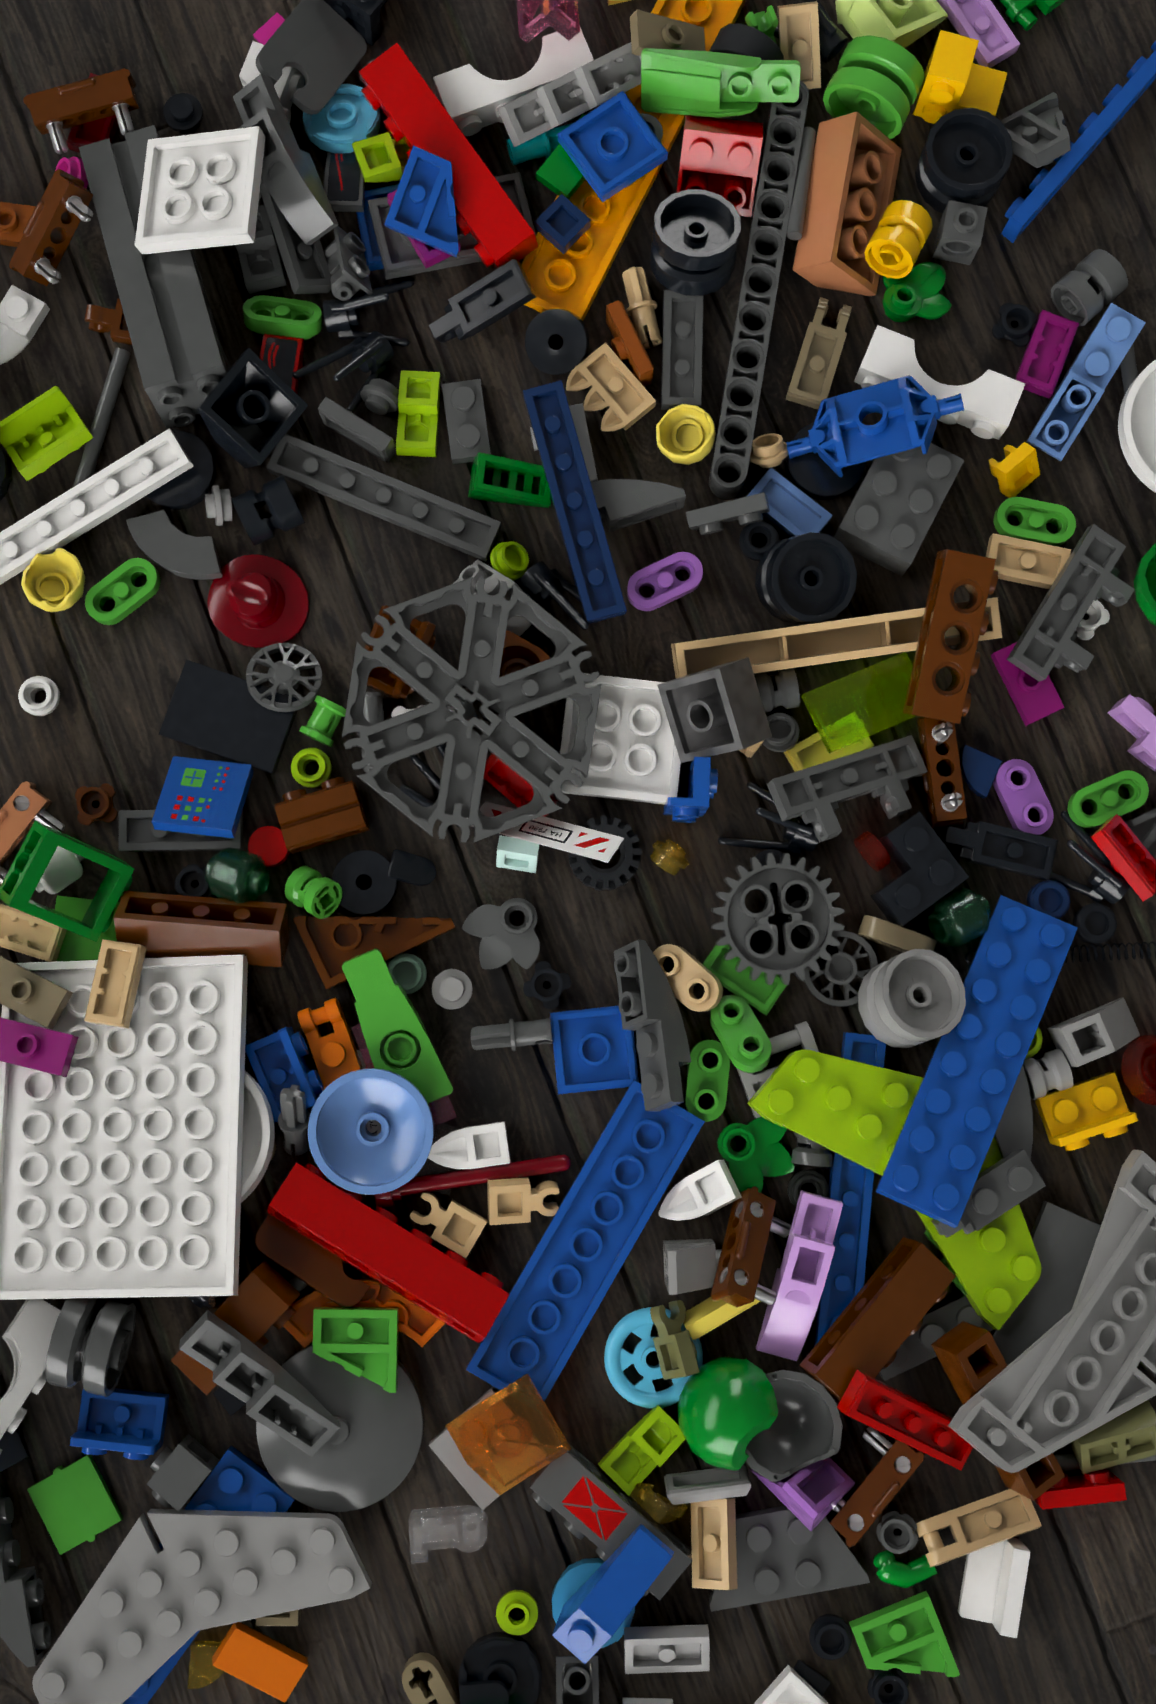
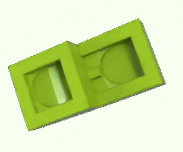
M386 132L352 143V148L365 182L377 183L401 180L408 161L406 152L410 150L403 138L396 142L395 139H391L390 133Z
M401 370L396 453L398 456L436 457L440 404V372Z
M657 1405L618 1441L600 1460L598 1465L630 1496L657 1465L661 1467L683 1443L685 1438L680 1426Z

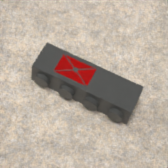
M564 1438L560 1440L531 1476L530 1488L533 1490L531 1494L533 1499L546 1511L550 1512L554 1508L565 1518L563 1522L565 1527L575 1537L582 1540L586 1536L597 1546L596 1553L604 1562L640 1524L644 1525L674 1551L673 1557L645 1592L644 1596H647L650 1592L660 1601L693 1561L690 1548L631 1496H628L616 1483Z

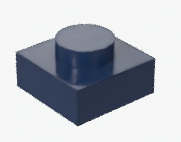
M563 194L535 221V229L563 254L591 227V219Z

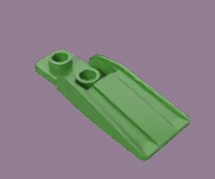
M645 48L641 52V108L645 112L722 118L752 113L757 109L759 102L794 103L799 98L801 64L798 60H761L760 57L731 53Z
M373 949L345 961L342 965V970L356 999L354 1004L374 1068L389 1070L405 1077L419 1089L427 1103L451 1094L453 1086L427 1031L399 983H394L381 951Z

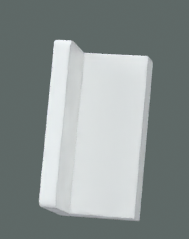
M1011 1538L967 1554L958 1605V1613L962 1618L992 1623L1000 1635L1017 1638L1031 1553L1020 1539Z

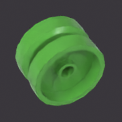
M871 35L856 37L847 44L839 61L838 71L832 75L825 90L823 102L826 111L832 118L858 112L889 139H892L900 134L910 112V106L914 104L925 80L923 67L912 53L893 41Z

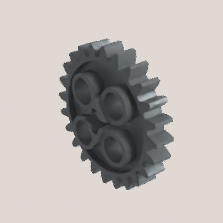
M767 853L765 865L763 866L756 857L750 858V871H747L741 865L735 867L739 876L737 881L729 877L723 879L730 888L728 893H715L719 899L724 901L723 907L711 908V912L721 915V921L712 924L711 929L723 930L724 934L715 941V944L718 946L728 945L730 947L723 956L725 960L735 957L739 958L735 967L737 972L743 971L748 966L751 967L749 979L755 981L761 972H764L765 983L768 985H772L776 974H779L780 980L784 985H789L790 973H794L800 981L806 980L804 968L808 967L810 970L818 973L820 968L816 960L819 957L831 961L832 957L826 951L827 945L840 946V942L831 936L833 931L844 930L845 927L834 922V916L844 913V909L834 908L831 903L840 896V893H827L825 889L830 885L832 879L824 878L818 881L816 877L820 871L819 866H814L805 871L806 858L800 857L794 866L791 865L789 853H783L778 864H776L773 854ZM773 882L777 885L778 912L786 914L787 917L786 921L780 923V932L785 946V953L783 955L778 953L777 926L768 922V916L775 914L773 898L770 892V884ZM794 884L800 886L805 894L803 903L796 908L791 907L785 898L787 889ZM753 889L760 891L765 899L763 908L756 913L750 912L744 903L746 894ZM798 925L805 926L810 934L808 943L801 948L795 947L790 939L792 930ZM758 930L765 931L770 939L768 948L762 953L754 952L750 946V938Z

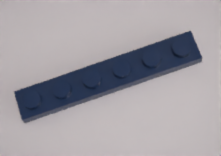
M562 380L523 390V398L586 622L591 624L624 615L627 609Z

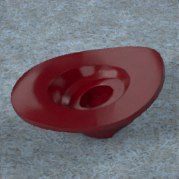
M258 554L237 557L222 567L223 577L213 580L207 602L210 618L217 629L234 642L254 648H264L276 643H287L301 631L306 623L310 606L307 589L300 577L289 566L275 558Z

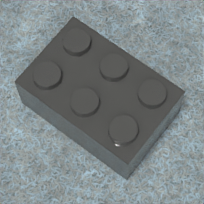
M930 443L927 454L924 455L920 446L874 459L834 538L842 542L848 550L902 577L913 562L964 459Z

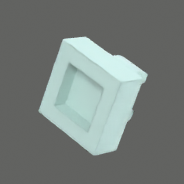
M500 835L497 846L496 867L536 873L540 844Z

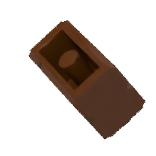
M344 777L333 778L321 783L322 790L309 794L306 793V789L294 790L282 795L283 802L274 804L284 842L289 852L292 854L370 830L358 788L352 780L345 782Z

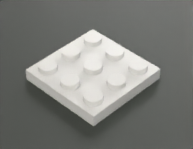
M259 126L148 139L135 246L141 254L254 243L266 137Z
M600 675L595 681L588 684L585 683V688L596 687L602 683L588 777L585 778L581 772L572 768L571 773L581 777L583 784L581 787H577L571 781H564L561 785L562 792L565 794L665 805L668 797H677L681 762L657 686L664 682ZM566 698L560 754H568L574 746L579 707L570 698Z

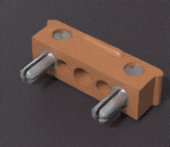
M22 782L0 809V874L2 875L0 876V884L4 880L3 877L8 873L1 866L30 831L34 821L57 830L41 818L43 816L60 830L64 831L65 829L63 823L45 811L52 801L35 789L36 784L33 782Z

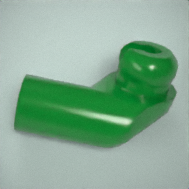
M885 1550L875 1555L873 1559V1564L878 1570L876 1572L878 1578L882 1582L901 1588L911 1587L937 1574L935 1567L930 1568L926 1555L905 1564L897 1562L894 1554Z

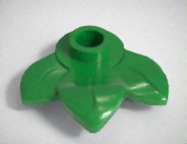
M923 262L912 268L911 272L903 278L893 279L883 276L882 280L887 289L882 300L885 314L896 322H906L915 316L932 320L945 315L952 307V304L945 296L939 294L946 279V272L943 266L934 262Z
M759 1117L747 1125L742 1123L730 1124L720 1132L717 1141L719 1153L729 1162V1171L741 1192L756 1186L758 1192L761 1193L763 1176L777 1177L794 1171V1164L791 1162L792 1158L789 1152L779 1143L787 1128ZM735 1136H742L745 1140V1146L740 1151H734L730 1146V1141Z

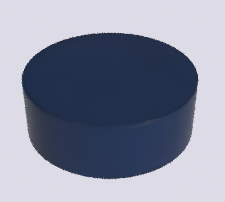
M1046 880L1035 884L1029 890L1026 903L1028 907L1059 919L1067 913L1070 907V895L1061 883Z

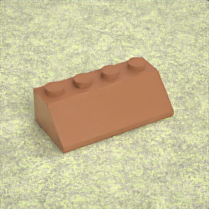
M858 112L819 123L814 146L803 234L797 243L793 271L816 287L865 296H875L877 294L880 274L870 268L865 259L864 252L887 206L893 202L902 149Z

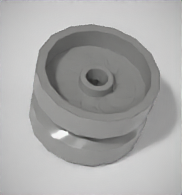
M912 949L874 966L864 976L858 991V1010L865 1027L877 1040L896 1048H910L950 1033L961 1021L966 1006L965 987L959 972L947 958L932 950Z

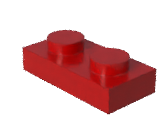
M1105 1468L1080 1476L1068 1477L1064 1473V1478L1034 1501L1044 1510L1125 1501L1127 1498L1125 1483Z

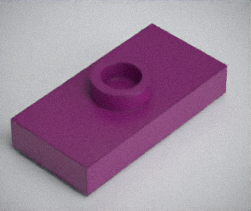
M1042 309L1015 377V380L1025 383L1024 390L1050 399L1054 393L1079 326L1078 322Z
M1013 643L994 652L990 656L1025 726H1028L1065 707L1049 675L1045 680L1039 682L1006 660L1016 643Z
M0 1017V1061L67 1077L79 1037Z

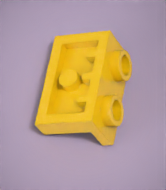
M1108 1072L1075 1083L1072 1088L1063 1091L1054 1090L1048 1092L1045 1097L1035 1100L1050 1144L1060 1147L1064 1146L1066 1151L1085 1147L1090 1144L1088 1138L1102 1133L1104 1138L1124 1134L1129 1131L1128 1124L1138 1121L1136 1113L1128 1111L1115 1072Z

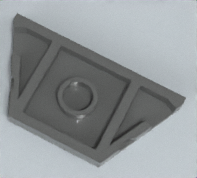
M783 1505L736 1514L738 1589H713V1592L710 1593L709 1605L711 1612L867 1584L870 1583V1580L863 1566L860 1565L826 1516L810 1532Z

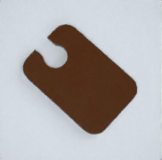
M268 1215L258 1229L255 1236V1244L257 1250L262 1255L337 1305L344 1308L357 1305L370 1288L363 1281L351 1279L344 1273L343 1259L273 1216Z

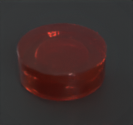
M865 831L853 840L860 855L875 871L879 872L890 864L891 859L887 850L871 832Z

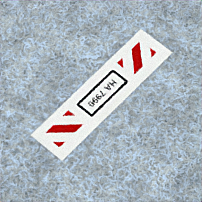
M487 801L480 808L482 814L487 817H495L513 810V808ZM544 816L499 833L607 863L625 839L620 836Z

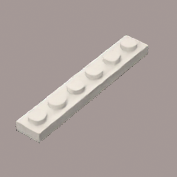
M170 428L1 531L0 585L24 571L37 553L50 554L55 552L57 548L65 546L192 468L194 465L176 434Z

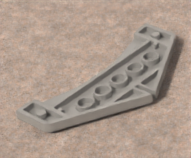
M1133 1149L1121 1167L1072 1310L962 1405L948 1425L992 1464L1010 1473L1019 1472L1156 1396V1384L1137 1368L1138 1364H1140L1156 1378V1162L1144 1151Z
M150 1509L147 1515L163 1548H160L143 1513L34 1674L33 1690L39 1704H123L199 1630L351 1599L370 1589L372 1581L343 1522L333 1514L180 1509L178 1512L176 1509Z

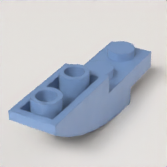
M1110 303L1090 337L1079 351L1026 442L1061 462L1146 322Z

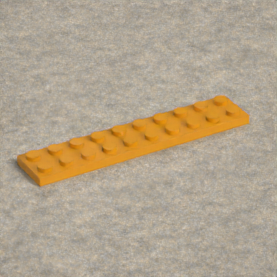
M657 0L651 13L704 27L705 51H710L720 29L728 24H735L746 0ZM641 84L624 92L640 114H650L659 120L663 128L662 145L669 153L685 122V115L643 111L641 108ZM663 163L603 203L587 180H584L569 201L591 219V227L565 254L560 252L542 234L537 233L536 239L539 247L528 254L521 264L536 295V298L524 304L525 306L540 313L550 309H565L575 313L582 321L584 320Z

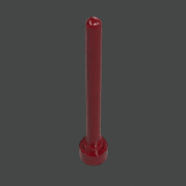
M562 1154L516 1161L509 1164L414 1177L400 1188L387 1193L375 1194L376 1206L381 1208L394 1206V1201L402 1200V1196L483 1184L487 1183V1180L522 1178L566 1171L571 1166V1160L567 1155Z

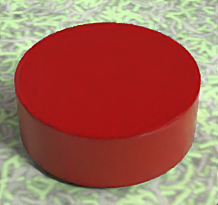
M263 826L255 830L250 836L248 842L249 854L258 864L265 867H275L282 864L288 858L290 852L286 848L282 831L279 828Z

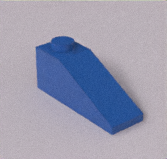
M640 1524L563 1605L552 1636L586 1664L617 1631L671 1560L674 1551L644 1525Z

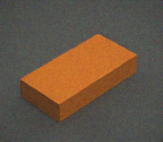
M241 1622L233 1623L214 1653L212 1665L285 1703L307 1669L308 1660L307 1657Z

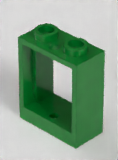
M34 821L0 886V899L10 907L97 942L101 933L109 928L113 919V910L120 896H122L124 891L129 890L134 868L118 857L38 821ZM58 846L109 868L82 921L30 900Z

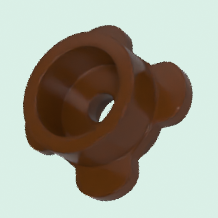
M104 783L99 788L82 786L77 789L75 793L76 805L79 811L77 819L81 824L89 826L94 821L103 820L107 823H112L116 820L118 811L113 805V797L116 794L114 787ZM95 801L100 802V806L98 808L93 807V803Z

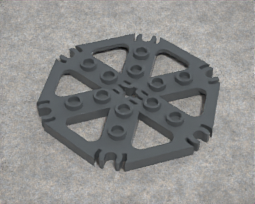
M473 577L383 609L382 612L389 615L395 622L393 625H390L389 621L383 616L377 615L374 618V621L383 628L384 633L380 638H372L366 632L361 634L362 641L367 646L372 647L373 651L363 648L358 642L356 643L342 738L353 733H359L360 738H352L344 743L345 750L357 746L364 751V758L352 764L353 770H361L368 764L372 767V770L367 773L357 775L359 779L432 837L436 820L441 822L438 827L439 839H445L446 830L449 825H457L461 829L460 842L466 843L469 838V826L471 825L474 826V838L472 841L474 843L562 809L550 798L551 794L561 803L566 804L570 801V798L563 794L561 785L564 781H571L577 787L582 786L583 781L581 777L571 773L572 768L581 772L585 778L588 777L602 685L600 683L596 687L585 688V683H591L600 676L598 671L587 675L580 670L581 661L592 657L591 651L581 652L576 657L572 654L577 648L586 647V643L514 584L511 586L512 594L509 601L504 599L508 588L506 581L500 582L498 594L488 595L484 590L485 578L480 577L476 584V594L472 595L471 593ZM448 605H458L464 610L465 625L458 670L411 633L410 624L413 619ZM514 616L524 617L553 641L556 649L555 654L548 660L499 678L508 620ZM376 667L387 668L430 704L377 724L370 723L363 714L369 673ZM463 686L466 687V688H467L470 692H472L473 694L471 695L469 692H467V691H466L464 688H462V687H463ZM456 695L463 702L467 701L470 704L478 700L482 704L479 711L490 725L476 717L471 718L470 721L466 720L463 717L466 710L462 703L454 696ZM563 698L574 700L579 707L573 749L568 754H559L515 717ZM449 705L457 714L452 713L446 706ZM488 707L493 709L498 715H495ZM475 726L483 734H478L475 730L472 729V727ZM446 743L438 798L432 806H420L388 779L387 771L392 763ZM488 751L531 785L533 798L528 804L495 817H487L482 814L479 804Z

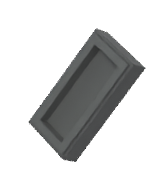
M325 396L318 407L323 424L382 461L389 463L396 453L393 438Z

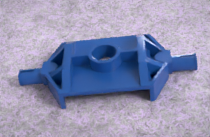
M908 375L824 399L820 403L813 428L808 430L809 436L786 442L789 457L792 459L793 457L811 452L814 454L818 453L819 457L839 477H843L841 468L920 446L923 455L927 454L937 426V419H941L940 417L964 411L961 393L936 401L935 395L931 396L912 376ZM870 413H880L883 415L881 420L874 425L862 423L863 418Z

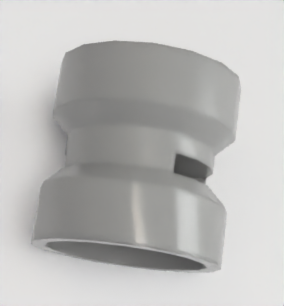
M1060 1049L1045 1052L1043 1058L1037 1060L1034 1058L1024 1060L1023 1067L1032 1100L1045 1097L1047 1092L1052 1089L1063 1091L1073 1087V1076L1069 1063Z

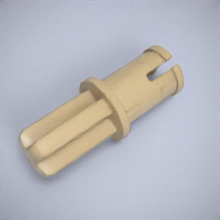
M628 268L622 274L629 303L626 312L629 316H632L634 328L644 348H650L646 334L647 331H649L650 340L655 347L663 341L654 311L657 308V302L651 298L644 268Z

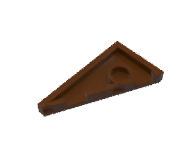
M297 916L293 918L326 989L333 988L347 981L342 965L351 958L373 949H379L386 962L456 928L452 918L334 916L319 919L316 917Z

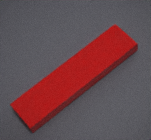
M856 1370L837 1406V1409L843 1414L960 1471L973 1450V1447L948 1426L953 1417L859 1370Z

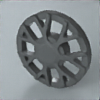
M276 643L262 648L251 658L246 670V682L249 693L261 706L277 712H292L306 707L316 698L322 685V670L316 657L307 649L291 643ZM280 652L283 660L274 663L269 655ZM293 653L303 657L298 664L289 661ZM257 664L269 667L267 674L254 672ZM313 668L316 675L302 677L300 676V670ZM268 681L271 688L260 694L255 687ZM300 684L310 690L305 697H302L295 691ZM276 693L289 694L288 703L275 702ZM294 697V698H296L298 701L292 702V698Z
M833 931L831 936L835 939L843 937L840 946H836L837 952L830 954L832 957L831 961L825 960L823 969H820L818 973L814 972L815 974L812 977L809 974V971L812 970L808 967L804 968L806 979L804 982L810 993L821 1002L838 1007L850 1006L858 1003V992L849 983L855 976L863 980L864 974L878 965V960L871 945L861 936L849 931ZM848 938L859 943L852 955L843 953V948ZM863 947L866 953L860 954L859 952ZM868 956L871 969L857 970L855 960ZM824 974L829 983L818 991L812 981ZM834 984L844 985L845 1000L833 999ZM827 990H828V998L825 997L824 995H822V994H823L824 992H826ZM851 991L856 996L849 998V992Z

